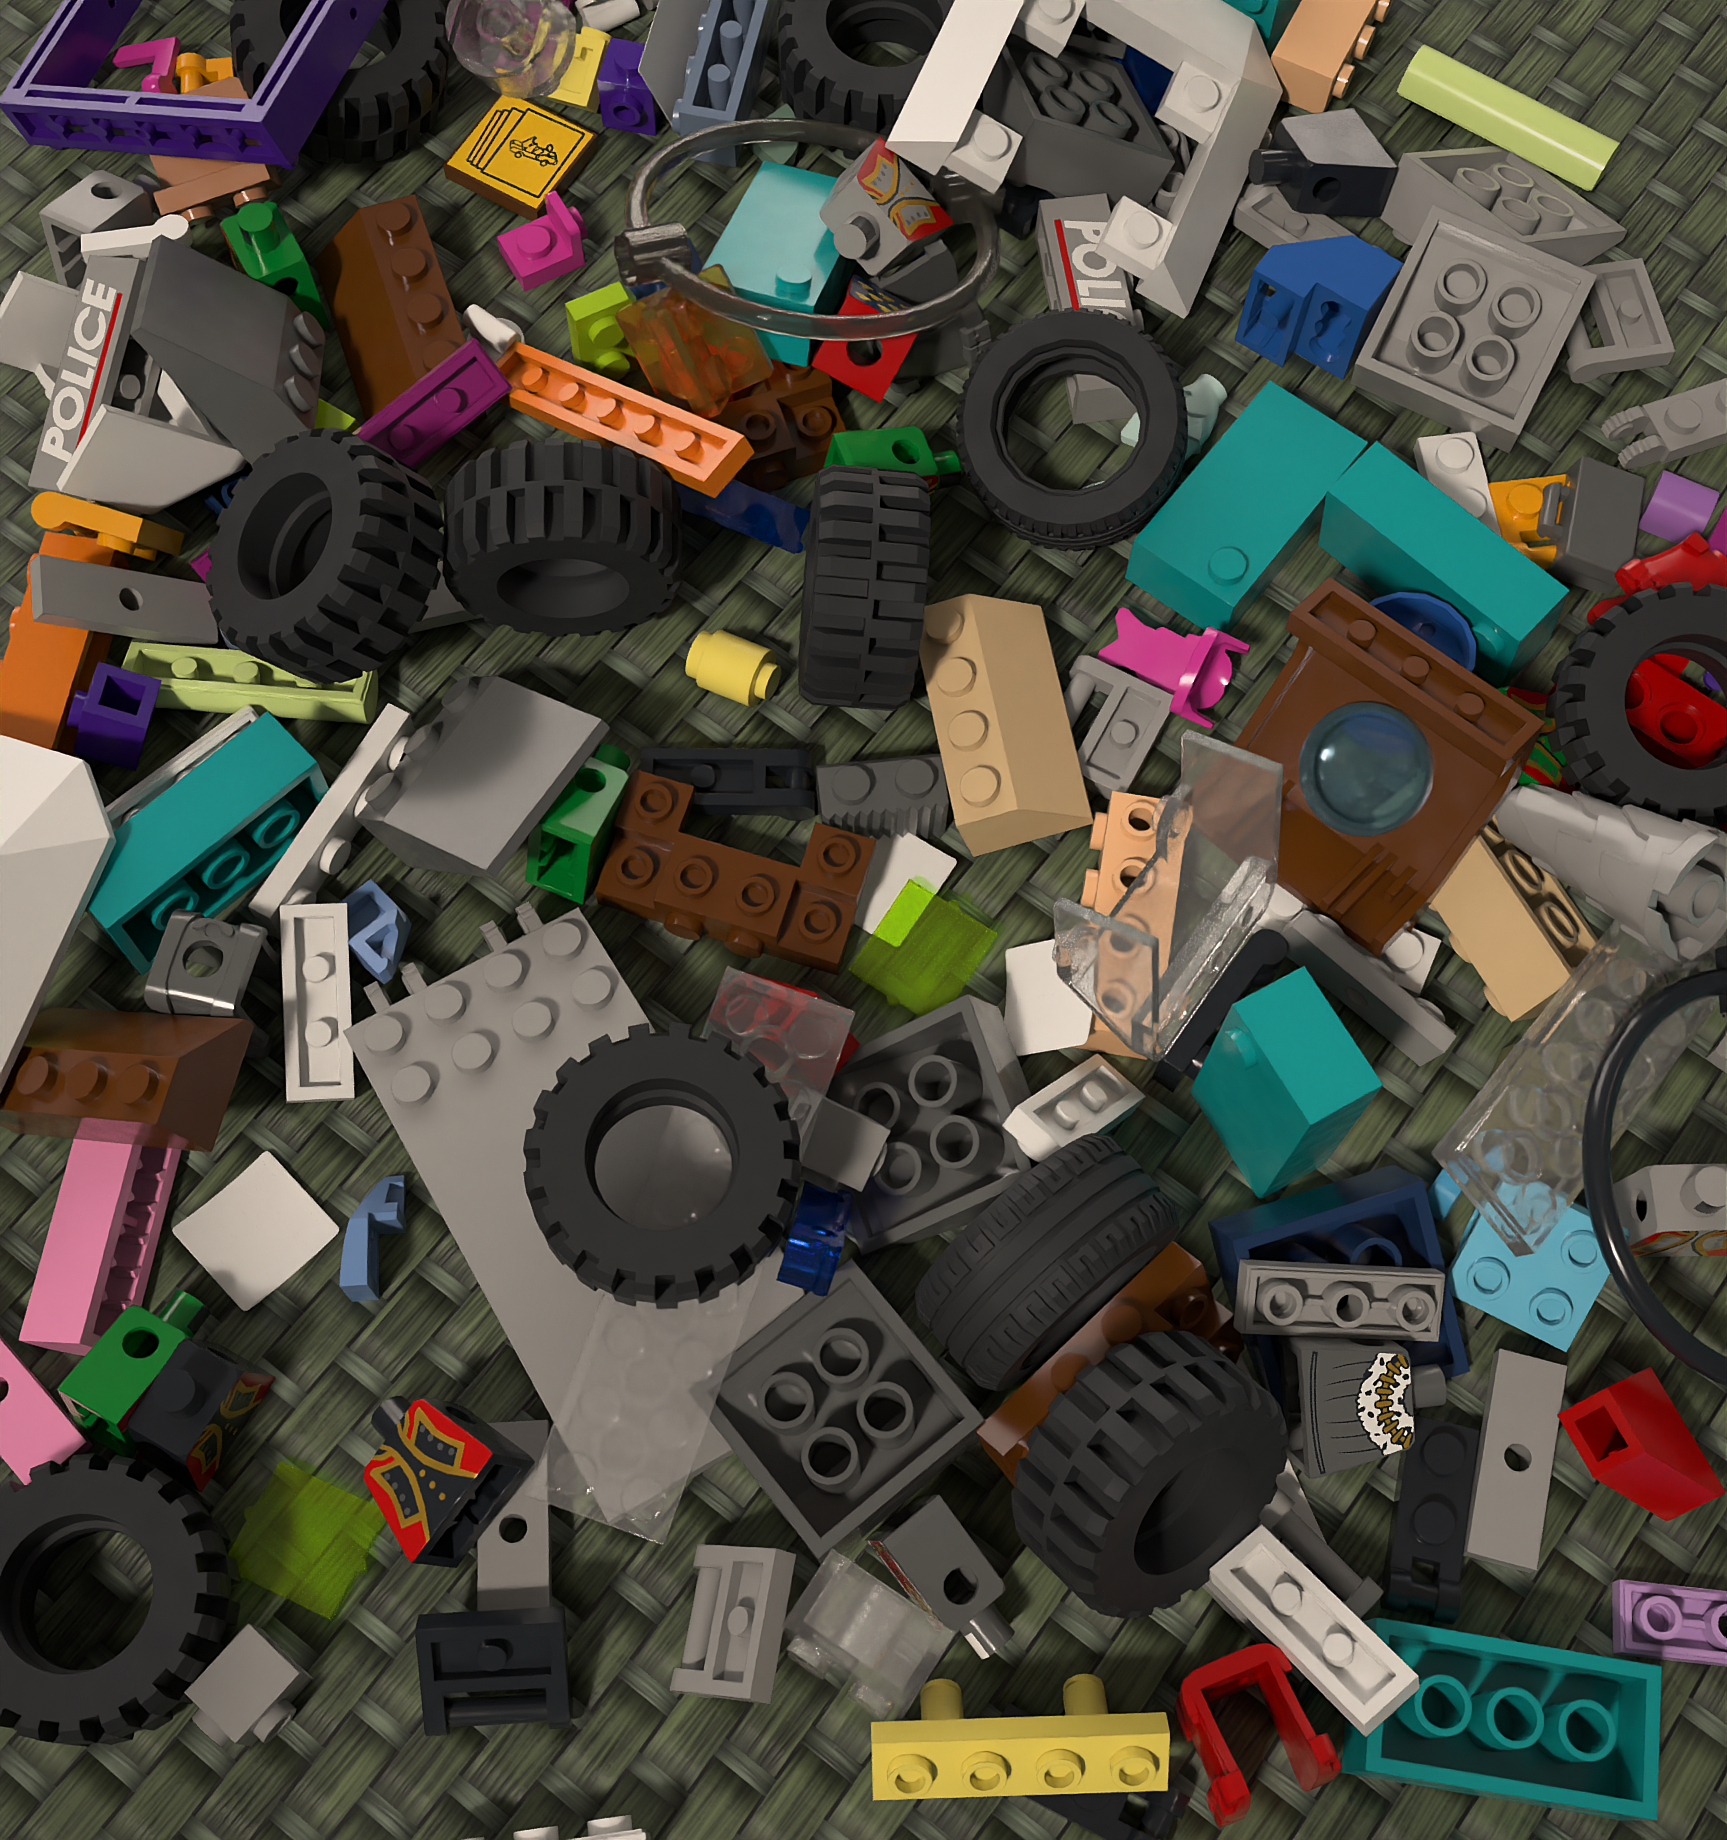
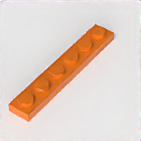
M515 340L495 363L513 387L498 399V402L578 438L599 441L602 447L613 449L615 446L631 450L636 459L647 458L655 463L661 472H665L668 478L713 498H716L724 487L732 481L736 473L754 454V450L745 436L519 341Z

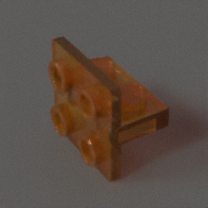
M714 264L621 308L615 315L616 321L658 400L689 413L694 412L695 415L706 420L721 414L733 393L769 378L774 371V366L721 264Z

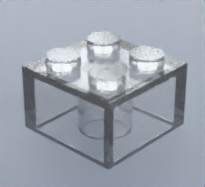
M833 1548L782 1624L784 1638L791 1642L787 1648L789 1651L788 1657L821 1680L825 1678L829 1670L833 1671L852 1685L848 1691L847 1698L882 1722L889 1712L900 1719L904 1717L956 1634Z

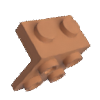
M228 77L181 93L183 95L251 99L246 91L244 92L240 79L237 77ZM149 154L162 190L153 193L161 216L170 214L183 216L188 221L189 226L213 219L215 217L214 210L235 204L236 208H242L249 203H262L269 199L267 192L283 187L276 167L273 164Z

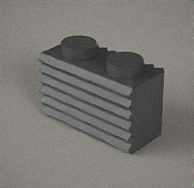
M941 753L816 765V800L819 823L868 838L872 835L877 840L883 834L891 839L896 833L904 838L908 832L918 838L921 835L926 840L932 834L940 839L945 833L949 805Z

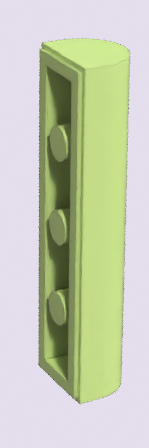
M1425 44L1420 47L1413 57L1396 91L1400 96L1586 191H1592L1607 173L1621 143Z
M131 642L121 667L128 671L162 680L155 708L234 714L243 706L249 705L258 716L268 711L273 717L371 724L377 707V669L369 672L363 671L362 677L343 683L315 684L248 655L241 650Z

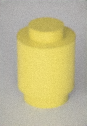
M706 630L701 631L689 650L685 667L687 676L696 679L699 687L751 708L755 707L761 699L769 700L773 696L781 676V667L775 664L776 654L774 650L723 630H717L714 634Z

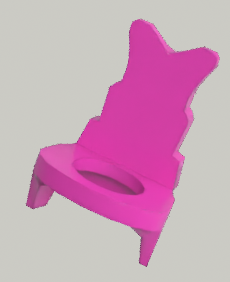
M1119 608L1115 616L1118 639L1102 648L1096 659L1110 666L1124 667L1135 671L1138 679L1173 695L1169 711L1212 729L1216 722L1197 710H1207L1213 707L1224 694L1225 686L1229 683L1232 675L1233 666L1231 658L1225 653V650L1248 655L1250 645L1211 626L1206 628L1202 637L1189 633L1184 638L1165 627L1155 630L1140 622L1129 609Z

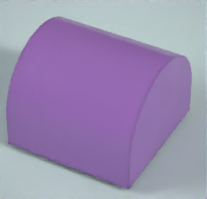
M1663 469L1654 482L1640 516L1638 528L1675 544L1681 543L1694 532H1698L1701 535L1715 508L1719 492Z

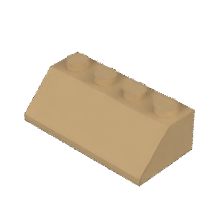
M970 593L925 606L919 655L956 827L972 856H979L1093 824L1094 820L1041 606Z
M1427 770L1372 812L1381 827H1386L1399 821L1412 810L1424 790ZM1494 814L1434 898L1429 908L1438 911L1451 932H1449L1448 938L1456 953L1466 962L1472 963L1485 982L1483 986L1484 994L1491 1006L1501 1015L1507 1016L1512 1023L1537 1018L1618 974L1620 970L1557 878L1531 862V856L1524 853L1499 833L1498 822Z

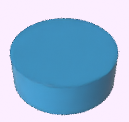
M1461 1155L1453 1156L1427 1193L1432 1216L1442 1223L1458 1204L1479 1170L1478 1166Z

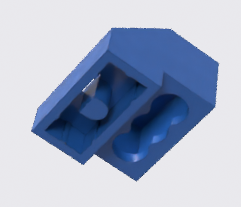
M1354 235L1273 245L1253 270L1234 340L1282 368L1295 352L1343 380L1355 365L1401 271L1403 263L1391 257L1383 249L1372 246ZM1269 285L1277 290L1272 297L1267 296Z

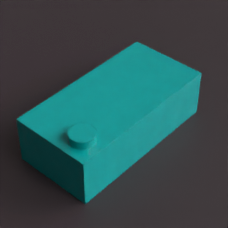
M766 160L763 161L697 278L693 339L807 368L858 263L856 259H848L837 251L833 242L834 234L824 224L819 215V210L838 178Z
M1269 380L1134 540L1125 578L1205 631L1208 626H1211L1229 635L1320 523L1323 517L1327 490L1364 454L1368 442Z
M1376 441L1326 492L1318 546L1381 596L1397 592L1421 593L1448 603L1467 621L1475 639L1476 656L1474 670L1498 689L1506 687L1550 641L1570 590Z
M267 711L113 832L116 839L115 846L86 906L85 912L142 976L151 969L169 919L177 908L199 912L205 918L213 919L274 870L329 790L317 761Z
M1305 966L1232 1004L1190 1089V1093L1260 1201L1325 1165L1383 1084Z
M1382 1618L1363 1621L1418 1675L1420 1688L1367 1737L1345 1717L1341 1773L1621 1821L1657 1820L1661 1666Z

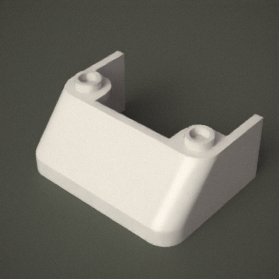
M19 271L0 305V362L34 372L46 389L45 395L51 401L80 291ZM161 368L148 417L101 404L56 485L60 492L113 505L124 513L140 516L142 513L155 514L241 471L247 460Z

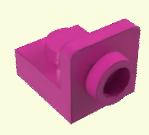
M555 190L544 195L547 215L497 236L499 251L524 292L585 265L582 240L588 237L585 224L578 210L574 206L566 208Z

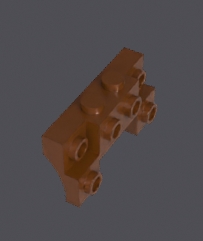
M814 353L807 368L757 355V366L764 380L766 392L692 413L744 435L753 448L754 454L716 498L670 479L677 488L678 495L681 498L682 514L700 508H717L726 504L732 498L755 491H773L788 481L818 473V471L824 468L833 433L846 432L847 430L832 397V381L830 376L811 366ZM646 385L634 388V390L649 395Z
M634 769L613 825L616 835L595 889L598 904L663 923V927L668 932L684 939L698 940L703 935L725 942L724 946L728 950L744 957L760 958L763 953L838 976L850 941L864 885L876 851V840L815 822L799 868L684 834V829L696 797L695 787Z
M1172 1241L989 1416L975 1432L984 1450L1013 1486L1017 1488L1014 1477L1018 1460L1026 1457L1029 1451L1026 1441L1035 1425L1041 1426L1050 1413L1047 1407L1059 1392L1064 1395L1077 1382L1075 1376L1089 1363L1097 1365L1105 1359V1352L1119 1343L1133 1344L1137 1335L1171 1330L1190 1332L1194 1336L1203 1337L1236 1365L1240 1353L1245 1347L1240 1332L1233 1327L1234 1314L1214 1299L1203 1264Z

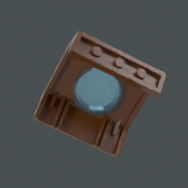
M1328 577L1290 612L1285 630L1299 638L1297 646L1245 728L1230 749L1180 796L1179 802L1187 803L1186 817L1314 912L1333 920L1343 930L1344 934L1379 959L1405 930L1408 932L1412 931L1516 785L1545 722L1331 577Z

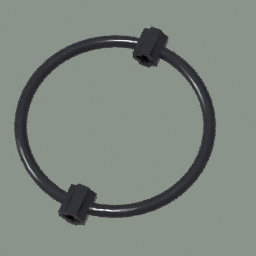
M1727 945L1715 949L1716 969L1701 971L1683 977L1660 989L1644 1001L1624 1021L1610 1041L1598 1065L1586 1106L1582 1136V1174L1586 1203L1598 1246L1615 1284L1630 1308L1647 1330L1669 1352L1691 1369L1727 1387V1357L1705 1345L1686 1330L1655 1295L1639 1269L1628 1245L1617 1210L1611 1174L1610 1146L1614 1111L1624 1077L1635 1055L1652 1032L1676 1011L1691 1003L1713 996H1719L1720 1014H1722L1723 1018H1727Z

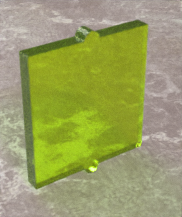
M909 878L850 966L849 972L887 995V1003L889 1005L895 1006L899 1003L921 1017L957 999L998 934L959 910L960 904L958 901L951 900L946 902Z
M279 1461L256 1505L249 1506L244 1510V1517L247 1521L229 1551L228 1556L237 1561L240 1577L333 1621L356 1575L367 1571L368 1564L365 1558L386 1519L378 1506L283 1461Z

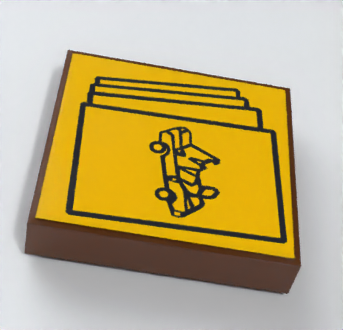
M504 89L443 164L445 177L530 221H534L547 215L544 195L555 190L559 197H561L598 150V134Z

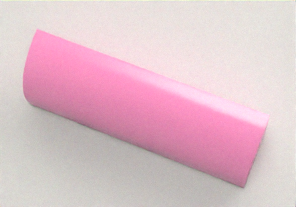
M81 1139L73 1140L19 1341L51 1350L85 1356L127 1307L133 1304L141 1307L181 1149Z

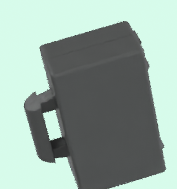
M1582 456L1564 473L1566 474L1564 486H1561V483H1551L1543 489L1537 533L1541 538L1544 536L1550 538L1549 545H1556V554L1553 562L1544 571L1553 578L1578 587L1610 594L1620 586L1614 574L1622 566L1633 560L1645 479L1592 458ZM1560 501L1562 503L1558 524H1555L1558 502Z

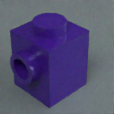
M611 37L597 80L603 127L651 136L657 135L663 111L638 72L646 44Z
M98 662L89 691L85 692L77 689L69 712L67 726L78 729L73 753L136 771L151 725L162 680Z

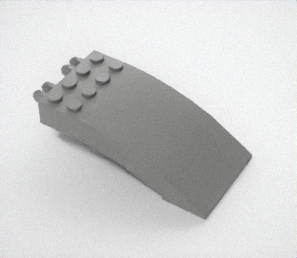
M528 901L515 908L518 914L517 920L526 935L509 943L502 929L496 926L493 920L480 926L482 935L492 953L429 986L426 985L413 962L400 968L403 974L401 979L410 996L395 1004H392L385 989L380 987L377 981L371 983L363 989L376 1014L347 1028L343 1033L609 1525L612 1526L734 1454L733 1450L687 1390L802 1299L805 1293L779 1245L770 1258L766 1256L756 1266L755 1274L741 1285L737 1286L733 1283L720 1290L718 1298L699 1304L698 1299L678 1302V1309H657L656 1303L637 1301L634 1307L615 1301L612 1294L602 1289H598L595 1292L577 1279L576 1273L566 1264L562 1265L550 1250L534 1217L526 1194L523 1172L526 1171V1158L523 1153L526 1129L533 1128L536 1119L533 1107L542 1089L552 1091L558 1082L555 1072L569 1057L580 1062L590 1054L588 1043L605 1034H608L612 1043L628 1038V1026L649 1023L650 1033L656 1032L580 909L577 907L543 925ZM669 1105L647 1107L635 1111L617 1122L602 1139L595 1166L599 1191L611 1210L633 1226L657 1231L684 1228L709 1215L723 1198L732 1171L731 1159L708 1119L693 1110Z

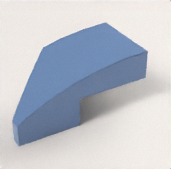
M370 879L339 903H347V942L349 953L374 977L385 984L392 979L412 924L407 915Z
M405 1176L384 1177L362 1200L349 1219L341 1259L340 1288L352 1302L379 1300V1235L406 1233Z

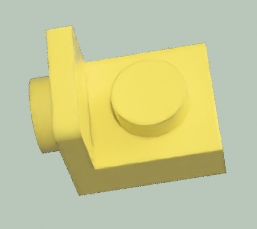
M586 26L582 27L580 34L559 29L540 95L552 102L597 113L600 103L597 80L612 36Z

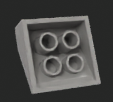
M1500 146L1403 153L1381 217H1379L1393 228L1392 234L1395 238L1413 246L1434 205L1578 267L1583 266L1621 242L1628 231L1541 167Z
M1433 205L1354 366L1350 384L1461 433L1472 431L1475 433L1477 440L1510 453L1590 292L1597 274Z

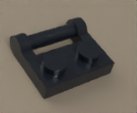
M565 1606L418 1615L415 1638L426 1736L449 1735L451 1727L548 1722L549 1729L572 1728L573 1691L572 1684L570 1683ZM546 1688V1692L450 1697V1693Z

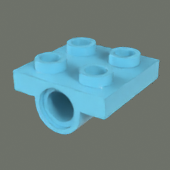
M1502 1168L1489 1194H1485L1475 1207L1460 1238L1457 1254L1446 1274L1452 1296L1567 1352L1606 1282L1610 1271L1598 1246L1588 1209ZM1622 1226L1628 1242L1630 1238L1629 1229Z

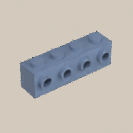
M709 0L708 12H702L699 20L695 55L690 54L687 61L683 98L676 99L673 110L672 131L680 133L682 158L736 167L782 0Z

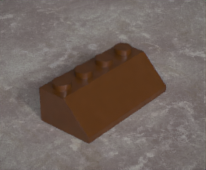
M415 194L358 209L314 259L366 422L466 343ZM486 410L470 423L487 419Z
M50 1007L36 1015L0 1093V1126L20 1134L212 1153L255 1024L247 1019Z

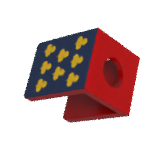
M853 275L848 285L845 301L827 335H822L816 347L811 366L880 403L919 332L921 312L863 278ZM860 331L874 333L882 343L883 351L880 358L876 362H872L848 349V340L852 335Z

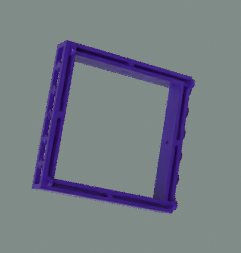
M63 0L0 96V108L30 145L49 146L56 150H62L63 147L273 164L280 165L286 169H293L299 161V151L388 0H311L252 99L87 88L142 0Z

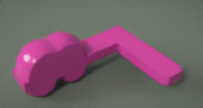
M176 36L122 46L113 51L111 62L118 68L154 62L151 74L145 76L141 82L142 92L178 94L172 84L181 41Z

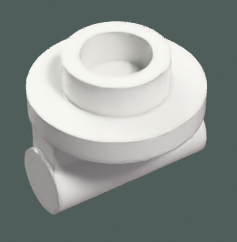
M577 0L575 2L581 14L583 26L603 32L612 30L640 16L635 0Z
M476 304L469 306L464 312L462 322L470 330L467 341L471 338L477 339L494 363L515 340L525 344L523 333L514 322L503 318H495Z

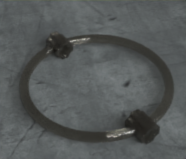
M762 118L734 121L710 126L682 136L665 145L646 160L630 182L624 205L627 230L622 231L621 235L615 236L614 256L618 264L619 276L628 288L663 281L668 287L690 302L709 312L752 328L807 339L841 341L882 339L909 334L942 323L962 312L986 291L996 274L1000 262V232L993 214L1001 213L1004 194L1001 186L993 194L944 165L941 166L934 176L896 154L910 171L930 181L929 193L954 221L950 226L968 222L972 223L977 236V257L965 278L948 292L932 300L897 311L878 314H811L760 304L724 291L691 272L692 252L689 248L687 232L678 221L650 225L648 204L656 185L670 171L684 162L701 154L734 145L776 141L804 142L864 152L880 136L885 142H887L889 136L846 124L812 119Z

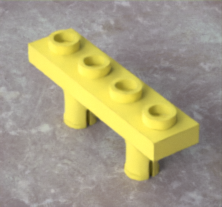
M1079 1674L1067 1679L1063 1686L1065 1716L964 1719L962 1693L959 1685L950 1679H934L925 1683L921 1688V1720L871 1722L873 1801L1168 1791L1170 1730L1166 1712L1109 1714L1102 1680L1091 1674Z

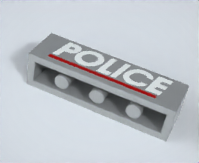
M1107 193L1039 200L1035 241L1049 309H1058L1059 312L1064 311V308L1073 307V310H1079L1080 307L1088 308L1091 312L1094 309L1103 310V314L1110 312L1117 315V318L1120 320L1124 318L1131 321L1132 326H1139L1144 333L1141 310H1132L1130 297L1133 295V274L1095 253L1111 216ZM1063 375L1073 424L1132 418L1137 412L1136 407L1119 387L1093 375Z
M89 255L28 482L29 487L41 492H57L122 512L113 505L60 492L56 483L101 404L148 417L161 367L130 335L146 262L132 258Z

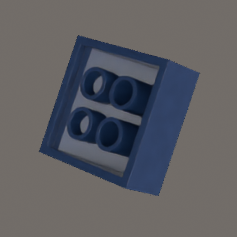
M1392 1164L1208 1222L1223 1285L1234 1314L1240 1259L1432 1268L1445 1274L1438 1342L1393 1341L1407 1350L1411 1367L1438 1364L1445 1379L1470 1372L1425 1183L1419 1177ZM1348 1295L1339 1300L1336 1307L1337 1311L1347 1304ZM1241 1333L1260 1385L1275 1397L1284 1417L1278 1335Z

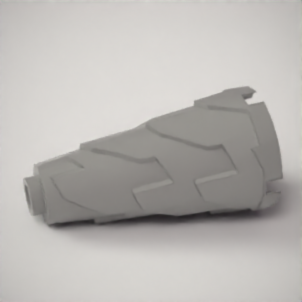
M1534 783L1519 786L1516 789L1513 788L1496 811L1495 818L1498 822V830L1505 839L1531 856V862L1540 869L1586 895L1587 903L1622 923L1621 930L1651 949L1675 961L1681 962L1678 954L1693 960L1709 950L1726 932L1727 833L1685 818L1681 823L1631 804L1620 807L1578 791H1573L1572 795Z

